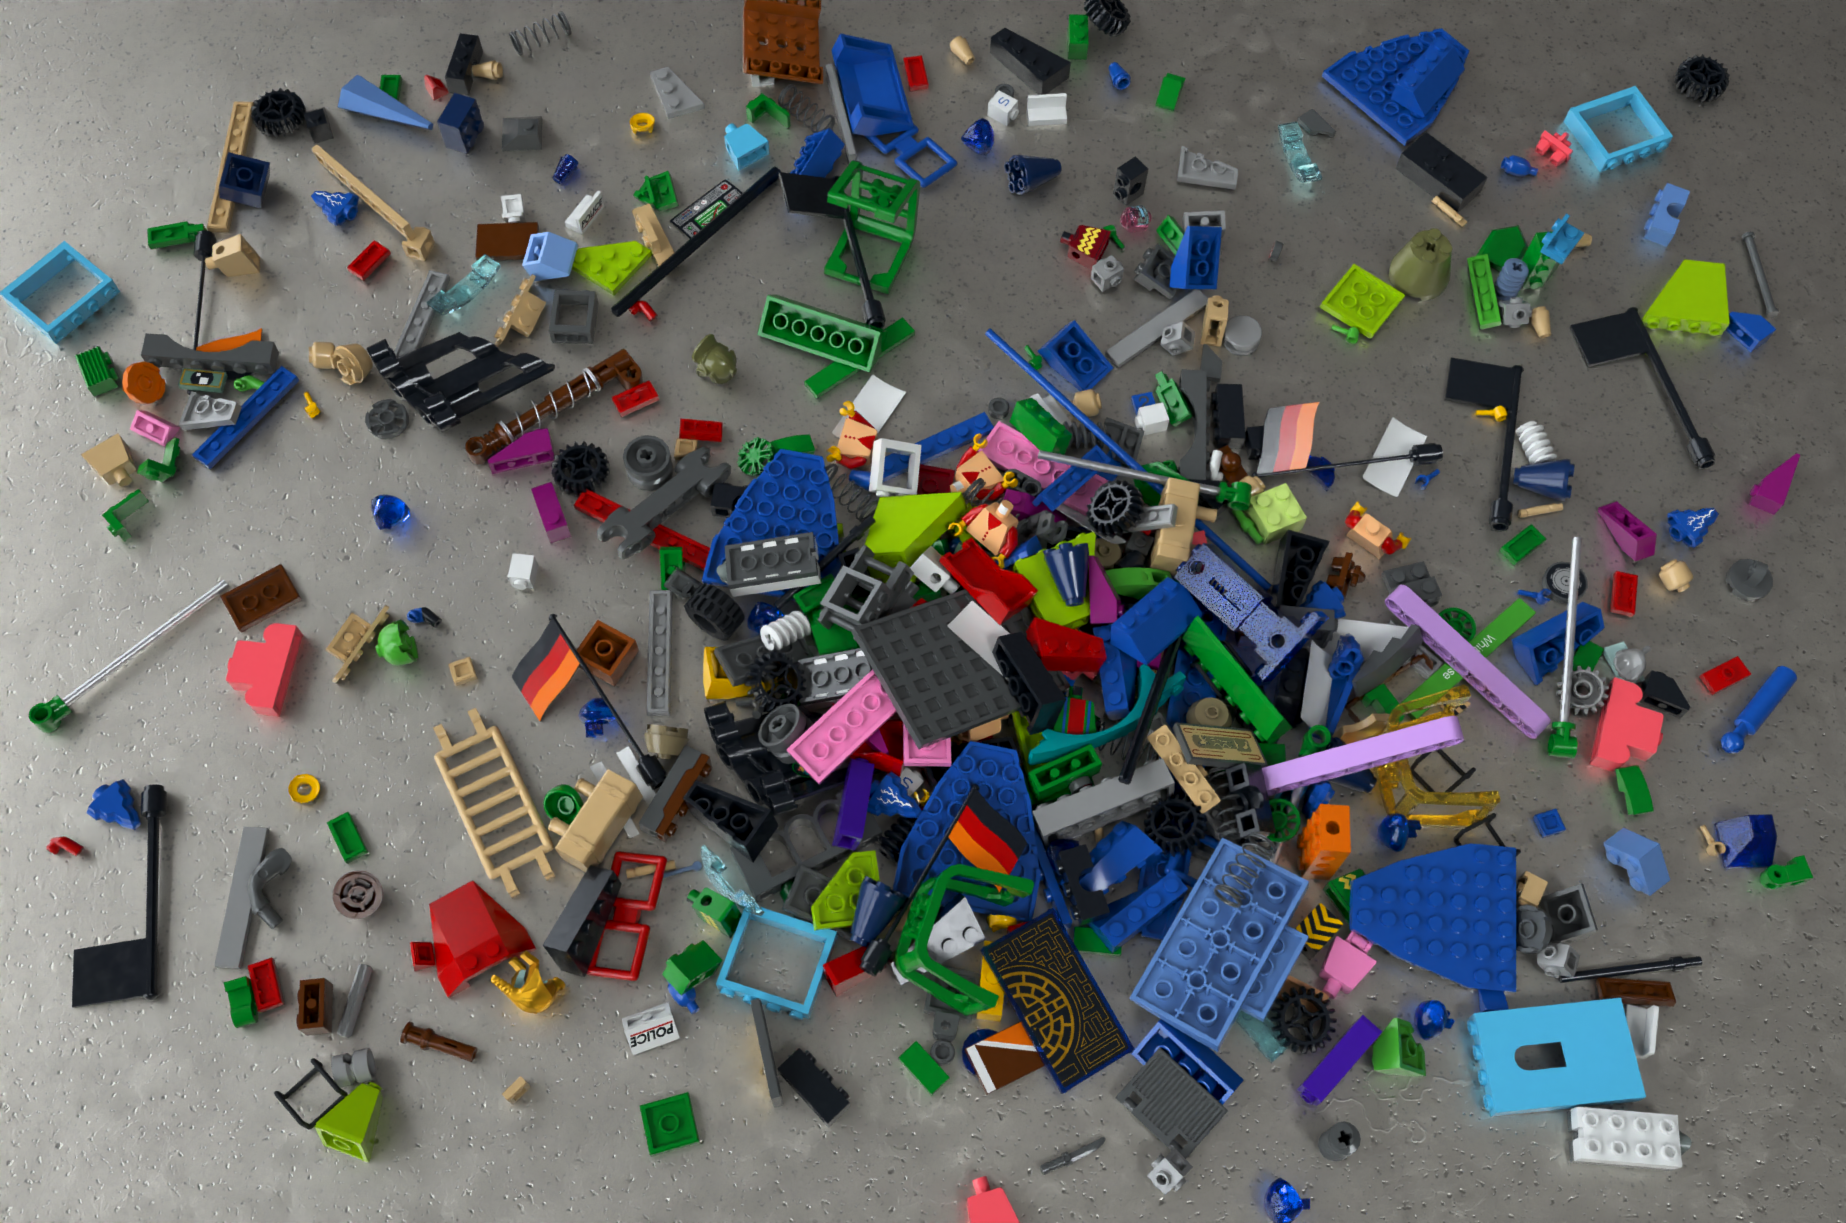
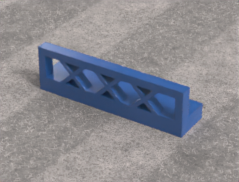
M1098 445L1094 446L1081 458L1105 464L1111 461ZM1071 466L1034 499L1032 504L1037 507L1044 502L1053 512L1099 471Z
M1364 657L1354 667L1353 673L1347 675L1344 679H1332L1326 719V728L1330 731L1331 737L1335 732L1352 690V680L1360 670ZM1312 734V737L1321 740L1319 735Z

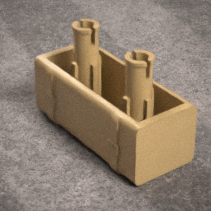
M1168 478L1161 492L1158 506L1175 504L1178 507L1175 527L1156 529L1150 568L1169 571L1172 576L1182 577L1190 563V557L1209 562L1212 548L1192 544L1195 520L1200 519L1214 523L1217 516V509L1198 506L1200 484Z
M607 769L596 786L584 780V778L578 780L575 790L588 797V799L570 825L558 817H554L548 826L550 831L562 836L555 847L561 858L585 873L590 865L598 867L602 863L607 851L630 816L634 814L636 807L643 798L635 783Z

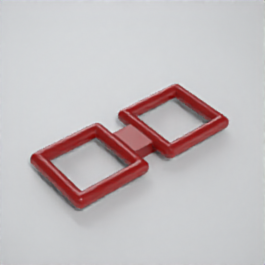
M618 851L614 854L611 870L614 871L617 877H619L622 861L656 865L648 901L616 898L613 907H616L613 920H607L586 974L636 981L639 978L650 934L649 925L639 924L642 910L653 911L656 908L667 858L665 856ZM605 929L640 933L630 971L596 966Z

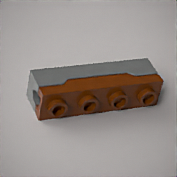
M687 745L684 746L639 822L641 831L657 839L659 838V840L665 843L669 837L672 838L678 828L677 822L680 817L684 818L689 810L683 797L696 780L702 782L703 778H707L712 771L710 756L702 754Z

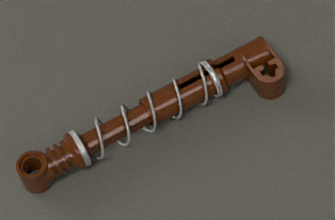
M621 349L594 367L583 369V373L571 381L566 380L565 385L553 392L549 390V394L544 397L545 401L537 404L535 401H532L534 407L522 415L516 411V419L507 424L500 421L495 424V427L492 429L493 432L488 431V435L485 433L483 437L470 438L465 444L470 461L476 465L486 463L493 454L492 451L495 453L497 448L500 450L502 449L501 446L510 445L515 441V438H519L517 437L518 434L522 432L523 436L524 431L529 427L540 429L542 419L547 416L556 419L558 413L566 408H573L574 403L583 398H590L592 392L601 391L605 384L615 378L626 390L642 384L643 378L640 367L625 349ZM629 369H630V375H631L630 377H628V373H627V371H628ZM539 422V427L533 426L534 424ZM476 449H482L480 452L474 453Z

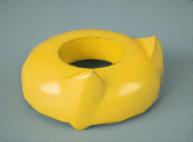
M638 113L633 115L629 122L635 134L647 131L652 133L655 119L651 114ZM643 122H644V123H647V125H645V126H639V125H638L639 123H643Z
M309 774L295 776L288 786L291 799L298 803L313 801L320 791L318 780ZM303 784H307L312 788L311 792L305 796L298 793V788Z
M990 914L986 919L989 928L992 927L993 932L999 929H1008V926L1017 924L1016 918L1005 915Z

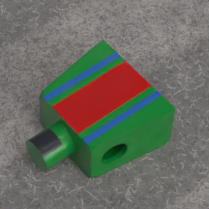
M1069 686L1068 697H1065L1066 701L1053 731L1075 735L1096 733L1094 703L1082 700V687Z

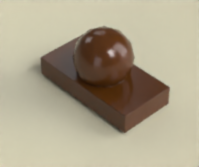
M1228 445L1217 449L1223 453L1219 472L1223 473V479L1227 482L1228 487L1233 482H1239L1245 476H1248L1241 465L1240 456L1232 452Z

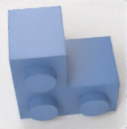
M1622 828L1603 843L1607 859L1612 864H1617L1627 869L1630 885L1635 890L1651 896L1670 881L1659 843L1625 828Z

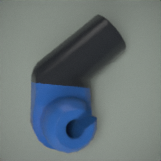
M426 607L416 608L407 613V619L413 623L428 622L431 626L437 628L442 622L441 618Z

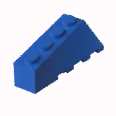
M831 128L806 136L804 140L806 146L801 147L799 151L801 157L795 160L794 163L796 169L790 173L825 178L832 171V165L841 156V151L845 144Z
M1585 602L1577 605L1574 651L1580 645L1584 646L1605 628L1600 608ZM1567 610L1511 639L1517 661L1536 685L1543 681L1542 677L1548 672L1553 673L1558 668L1557 664L1564 659Z
M1111 625L1093 628L1094 636L1103 638L1107 656L1099 669L1105 712L1110 721L1126 718L1134 708L1135 681L1138 671L1137 660L1110 644Z
M1122 820L1089 853L1094 867L1091 873L1079 877V883L1086 891L1094 892L1102 889L1105 895L1109 892L1108 887L1110 885L1124 881L1127 878L1126 873L1136 866L1140 869L1146 864V858L1153 853L1157 856L1162 852V849L1136 825ZM1062 879V880L1058 883V885L1060 886V888L1062 889V891H1063L1062 883H1065V882H1064V879Z
M1172 870L1157 883L1107 904L1110 910L1108 917L1088 923V925L1113 954L1186 895L1188 888Z

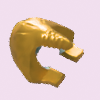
M525 951L520 957L530 965L526 982L524 981L526 966L516 957L511 958L508 962L516 971L512 977L511 984L496 975L492 976L491 982L519 1009L528 1013L538 1014L552 1005L557 992L563 990L566 985L558 977L543 982L539 974V959Z

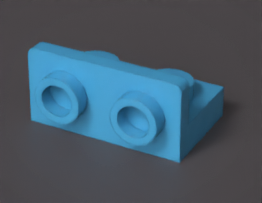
M1567 213L1562 220L1559 218L1556 220L1551 228L1554 231L1552 233L1548 231L1541 242L1544 246L1540 252L1560 264H1563L1584 235V232L1567 223L1570 217Z

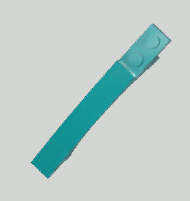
M1143 664L1140 666L1139 675L1136 677L1138 686L1137 703L1121 722L1104 731L1082 735L1065 734L1046 729L1041 734L1044 739L1039 741L1040 745L1030 751L1027 763L1031 766L1052 762L1089 744H1092L1095 749L1135 730L1156 674L1148 665ZM1181 671L1167 679L1157 710L1167 701V698L1172 695L1174 697L1177 696L1184 689L1183 684L1186 676Z

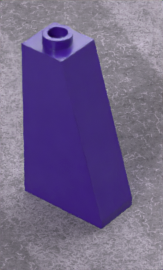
M852 759L848 765L832 846L855 851L863 838L875 765L869 763L866 759Z
M1364 1015L1357 1019L1298 1087L1297 1090L1301 1092V1098L1310 1105L1318 1106L1379 1037L1382 1031Z

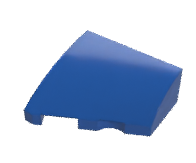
M1035 535L1016 546L1008 559L1005 558L1003 560V569H1008L1020 558L1023 559L1037 554L1042 549L1037 536Z

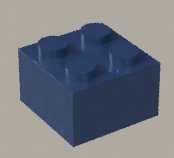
M457 93L453 94L437 121L445 147L465 154L474 146L478 134L484 128V122L482 121L476 99Z
M228 152L219 185L220 199L262 208L270 177V162Z

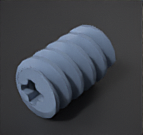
M1510 258L1504 263L1494 283L1498 299L1509 301L1511 297L1518 295L1529 273L1528 266L1524 261L1518 258Z

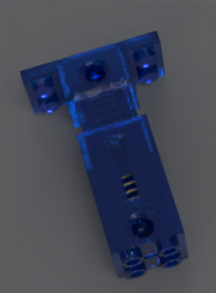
M1198 544L1192 550L1191 558L1187 562L1183 561L1176 569L1178 573L1174 578L1233 632H1243L1257 645L1254 651L1267 662L1266 664L1262 663L1254 671L1256 676L1252 680L1258 686L1269 685L1329 619L1323 611H1313L1312 613L1309 611L1300 621L1294 616H1285L1271 603L1273 597L1213 544ZM1202 564L1204 565V570H1203V572H1201V566H1202ZM1281 636L1285 639L1283 646L1280 643Z

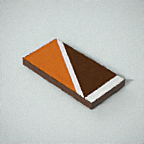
M1026 1019L964 1049L986 1095L1050 1063Z

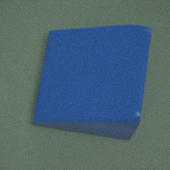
M1478 989L1480 1012L1509 1009L1504 991Z

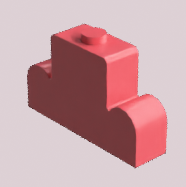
M279 623L269 625L263 633L265 643L237 641L233 656L228 661L226 681L234 690L246 691L245 700L257 714L280 717L303 636L296 625Z
M1616 677L1607 684L1609 689L1605 691V694L1608 695V699L1603 700L1604 706L1601 708L1589 763L1608 771H1615V769L1623 766L1630 756L1647 761L1657 752V747L1663 739V733H1661L1663 714L1638 706L1637 704L1643 697L1641 688L1632 682Z

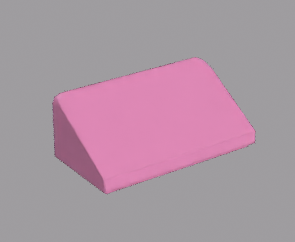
M143 410L136 411L130 430L164 447L180 429L179 426Z

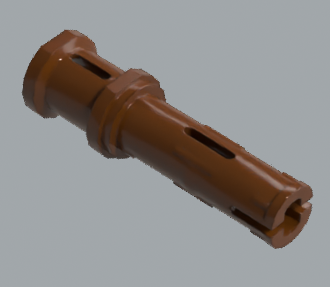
M410 1021L405 1025L400 1038V1042L403 1044L408 1042L420 1046V1049L424 1051L430 1048L469 1062L474 1061L478 1050L477 1047L437 1035L431 1028L426 1030L414 1026V1023Z

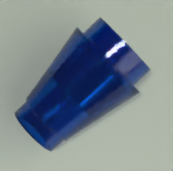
M565 154L564 157L560 158L552 179L562 185L578 169V161L571 155Z

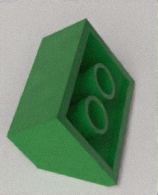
M1547 232L1535 234L1522 258V261L1526 263L1529 269L1522 289L1542 288L1560 264L1540 252L1544 246L1541 242Z

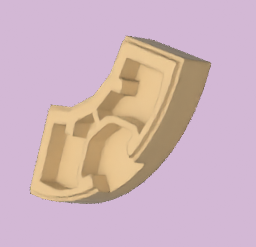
M1372 713L1360 722L1342 726L1332 737H1338L1346 744L1353 743L1376 734L1394 720L1391 714Z

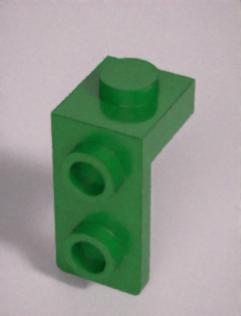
M763 93L754 100H751L746 106L747 120L751 123H754L762 115L768 113L786 128L791 126L789 112Z
M175 437L166 444L162 463L147 459L139 465L137 474L145 476L148 480L162 483L169 477H173L176 471L175 459L180 453V447L178 446L180 439Z
M140 489L130 493L125 499L102 514L110 524L106 528L114 537L119 535L124 542L132 536L120 522L149 502Z

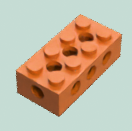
M1320 804L1316 811H1313L1312 817L1307 820V825L1302 828L1301 834L1297 836V847L1301 848V856L1298 857L1297 868L1301 871L1302 878L1330 880L1351 853L1350 806Z

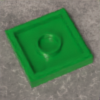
M689 1092L640 1105L650 1156L700 1143Z

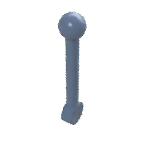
M695 861L691 866L664 873L663 878L691 870L700 871L702 864L699 861Z

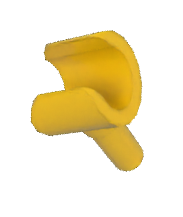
M305 392L304 396L308 406L304 410L311 418H314L321 411L316 403L312 401L309 392Z
M1497 406L1493 410H1476V415L1495 416L1497 422H1502L1506 420L1507 412L1503 406Z

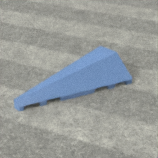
M356 75L341 89L338 108L390 122L428 130L433 129V123L362 76Z

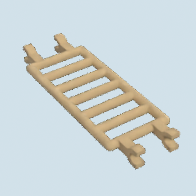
M474 708L468 711V714L478 734L452 745L442 724L433 727L443 748L442 751L435 754L434 758L488 878L496 879L501 876L508 894H510L511 898L520 895V892L510 871L534 859L537 860L546 881L555 878L554 872L545 854L554 849V845L499 728L492 726L486 729L480 714ZM493 737L497 748L450 770L445 760L446 758ZM502 756L506 767L460 789L458 788L455 777ZM509 775L511 776L515 784L514 787L467 808L463 797ZM516 795H520L524 806L476 828L472 819L473 816ZM529 814L533 823L532 826L485 848L481 836ZM538 833L543 845L494 868L490 856Z

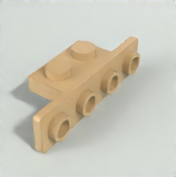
M646 204L633 209L632 214L636 220L635 225L638 232L643 234L642 238L646 248H650L658 266H660L675 252L651 205Z
M532 274L528 279L524 278L520 284L519 289L522 291L513 298L511 302L513 308L511 311L508 310L502 320L505 322L503 328L499 327L494 335L497 339L494 345L497 347L503 342L510 328L527 338L530 336L546 304L545 301L528 292L536 277Z
M387 605L383 607L372 624L351 613L325 651L344 662L332 680L334 683L339 678L344 681L351 671L348 668L351 661H358L364 652L361 649L365 642L370 644L377 634L373 631L377 624L382 626L389 617V614L386 613L389 609Z
M1167 725L1161 726L1147 737L1196 807L1201 806L1200 812L1202 814L1221 801L1205 778L1208 773L1203 766L1187 764L1177 739Z

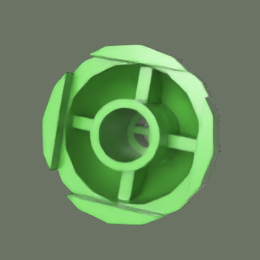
M400 619L386 625L379 632L378 645H376L379 657H384L388 663L396 666L408 665L416 662V658H418L415 639L407 634L406 631L410 629L403 620Z

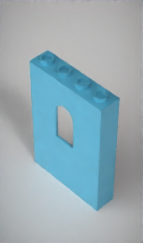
M1621 998L1474 1013L1469 1018V1021H1467L1469 1035L1473 1036L1475 1044L1472 1048L1475 1060H1478L1480 1066L1478 1079L1485 1089L1486 1095L1483 1096L1484 1106L1486 1110H1489L1491 1117L1637 1102L1646 1098ZM1561 1042L1566 1067L1524 1070L1515 1061V1052L1521 1046Z

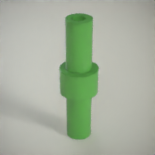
M1233 509L1232 513L1241 523L1240 527L1243 531L1248 533L1257 545L1262 543L1264 539L1256 530V525L1251 518H1247L1242 511Z

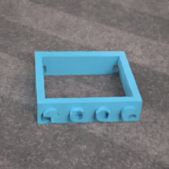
M1636 86L1572 107L1564 119V123L1599 172L1608 169L1613 170L1619 165L1629 164L1639 158L1644 159L1656 152L1660 153L1669 146L1668 144L1673 138V135ZM1630 105L1653 138L1609 154L1588 126L1586 120Z
M63 241L0 291V295L10 307L57 344L109 300L113 299L120 290L110 277ZM76 260L102 282L52 323L47 325L21 302Z
M746 902L716 986L718 990H721L720 993L727 995V997L733 998L736 995L742 997L743 1001L751 1004L750 1000L759 998L761 1003L766 1005L767 1010L779 1013L780 1010L788 1012V1016L793 1019H809L824 978L823 964L830 961L838 938L837 931L830 929L814 931L812 923ZM750 919L825 943L804 1005L727 980Z

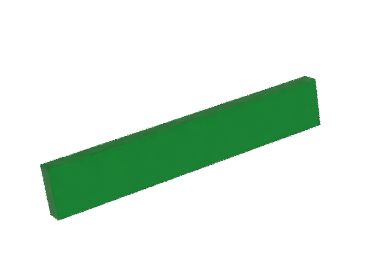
M903 317L884 329L888 333L879 358L915 335V330ZM835 361L805 380L804 385L818 399L861 370Z

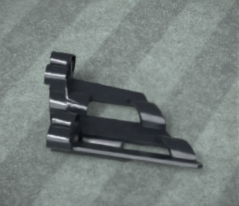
M460 332L397 358L386 339L366 348L379 373L400 399L406 400L427 424L433 428L437 426L441 433L460 424L461 417L555 369L554 364H548L534 355L520 353L513 356L500 351L496 345L486 339L476 336L468 337ZM457 349H464L476 357V359L436 379L432 378L426 367L427 364ZM513 366L523 371V373L483 393L479 389V383Z
M726 701L704 708L708 728L716 744V750L720 759L727 768L734 770L742 780L753 801L760 806L766 805L768 809L772 810L774 816L797 809L798 804H795L797 800L845 784L848 767L832 772L819 785L812 777H802L795 773L792 768L793 763H782L772 752L767 751V748L759 741L758 732L760 725L769 713L761 715L759 719L751 717L734 722V715L730 713ZM802 705L796 706L813 723L823 716L821 713H811ZM874 768L873 774L881 772L882 770Z

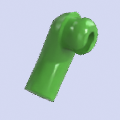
M249 375L236 379L234 381V388L241 392L251 389L258 390L265 382Z

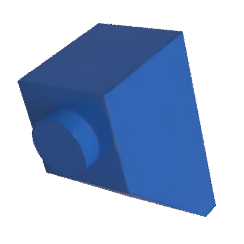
M1739 312L1729 313L1730 324L1726 328V331L1750 353L1768 341L1776 330L1761 315Z

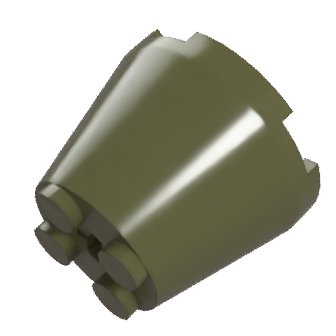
M1432 228L1418 232L1393 257L1389 267V280L1392 286L1405 294V296L1409 295L1420 298V301H1426L1440 296L1445 291L1451 276V254L1453 248L1450 241L1441 234L1439 229Z

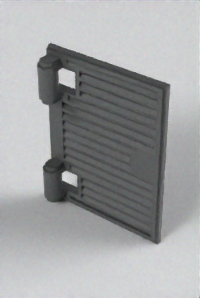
M1161 1048L1154 1053L1115 1097L1171 1151L1176 1148L1185 1159L1228 1112L1221 1103ZM1133 1091L1143 1099L1138 1105L1129 1097ZM1178 1134L1188 1142L1184 1148L1174 1140Z

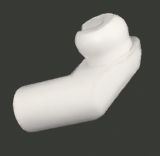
M1219 450L1212 452L1209 463V480L1221 482L1223 473L1219 472L1223 453Z

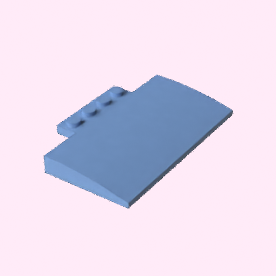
M1223 837L1130 996V1000L1216 1052L1219 1051L1241 1010L1264 1022L1309 939V936L1288 926L1308 889L1309 881L1245 848L1244 850L1247 854L1260 859L1266 865V868L1255 865L1245 855H1239L1237 858L1238 862L1254 870L1259 875V878H1253L1239 866L1233 865L1231 866L1232 873L1248 881L1252 885V889L1242 886L1232 876H1225V883L1242 892L1246 899H1241V907L1235 908L1227 905L1215 895V886L1223 884L1222 876L1230 874L1229 865L1237 863L1235 856L1238 853H1243L1241 846ZM1251 858V859L1254 860L1256 863L1262 865L1259 861H1257V860ZM1244 868V869L1247 870L1249 873H1251L1252 875L1256 876L1253 872H1251V871H1249L1248 869ZM1218 890V892L1226 899L1238 904V902L1233 897H1231L1223 891Z

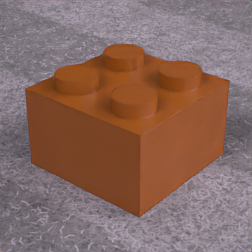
M597 620L577 648V652L592 675L615 687L639 652L635 639Z

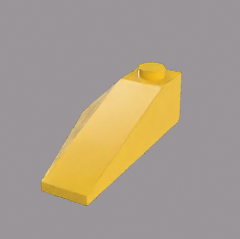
M705 647L703 685L706 699H731L749 695L747 692L751 689V686H746V683L732 686L714 654V650L717 647ZM776 677L775 679H773V680L775 681V682H774L775 687L779 685V684H776V683H778V681L776 680L777 677Z

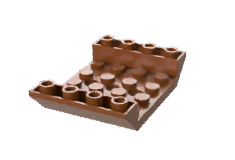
M744 0L743 73L823 84V67H820L818 25L821 13V0Z

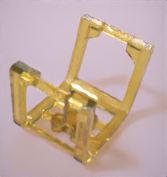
M1457 686L1397 705L1391 711L1386 725L1375 736L1443 717L1455 716L1454 710L1456 707L1464 705L1471 697L1468 686ZM1447 704L1441 712L1399 724V718L1402 715ZM1408 758L1374 767L1385 811L1395 823L1402 826L1463 829L1479 820H1483L1500 802L1498 791L1467 793L1422 791L1415 785ZM1401 781L1405 794L1395 804L1392 789H1398ZM1420 803L1482 806L1480 809L1467 810L1456 815H1411Z

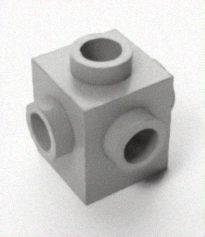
M1112 255L1106 259L1102 258L1092 266L1091 279L1103 292L1112 286L1115 287L1120 284L1124 267Z
M1511 297L1509 301H1498L1501 324L1512 328L1521 327V324H1529L1532 308L1530 303L1524 301L1522 297Z
M1183 321L1163 328L1161 346L1173 356L1191 350L1194 345L1195 331Z
M1553 941V943L1549 942L1546 948L1537 954V964L1550 977L1559 978V976L1574 978L1580 955L1571 945L1561 941Z
M1174 1148L1166 1157L1161 1154L1151 1164L1154 1169L1147 1176L1154 1186L1166 1195L1172 1188L1177 1191L1186 1182L1183 1177L1193 1166Z

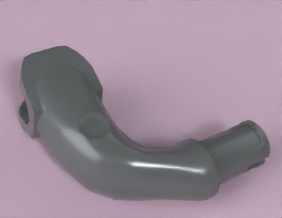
M284 848L271 851L254 869L247 884L253 914H258L271 929L278 926L283 919L269 905L270 901L264 896L262 889L278 874L283 875L289 869L292 858Z

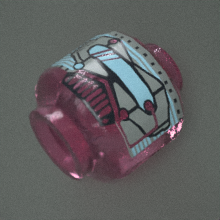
M1143 205L1127 207L1121 214V225L1129 233L1144 231L1151 222V213Z

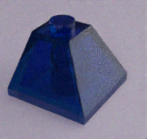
M1772 814L1746 815L1714 824L1718 842H1722L1726 847L1725 853L1721 854L1724 869L1768 868L1773 864L1777 833Z

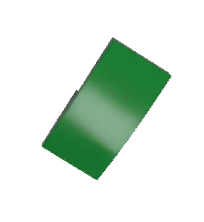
M810 434L790 436L770 442L774 447L775 454L780 449L812 455L815 453Z
M1634 765L1615 769L1619 791L1625 793L1628 815L1654 811L1651 795L1639 766Z

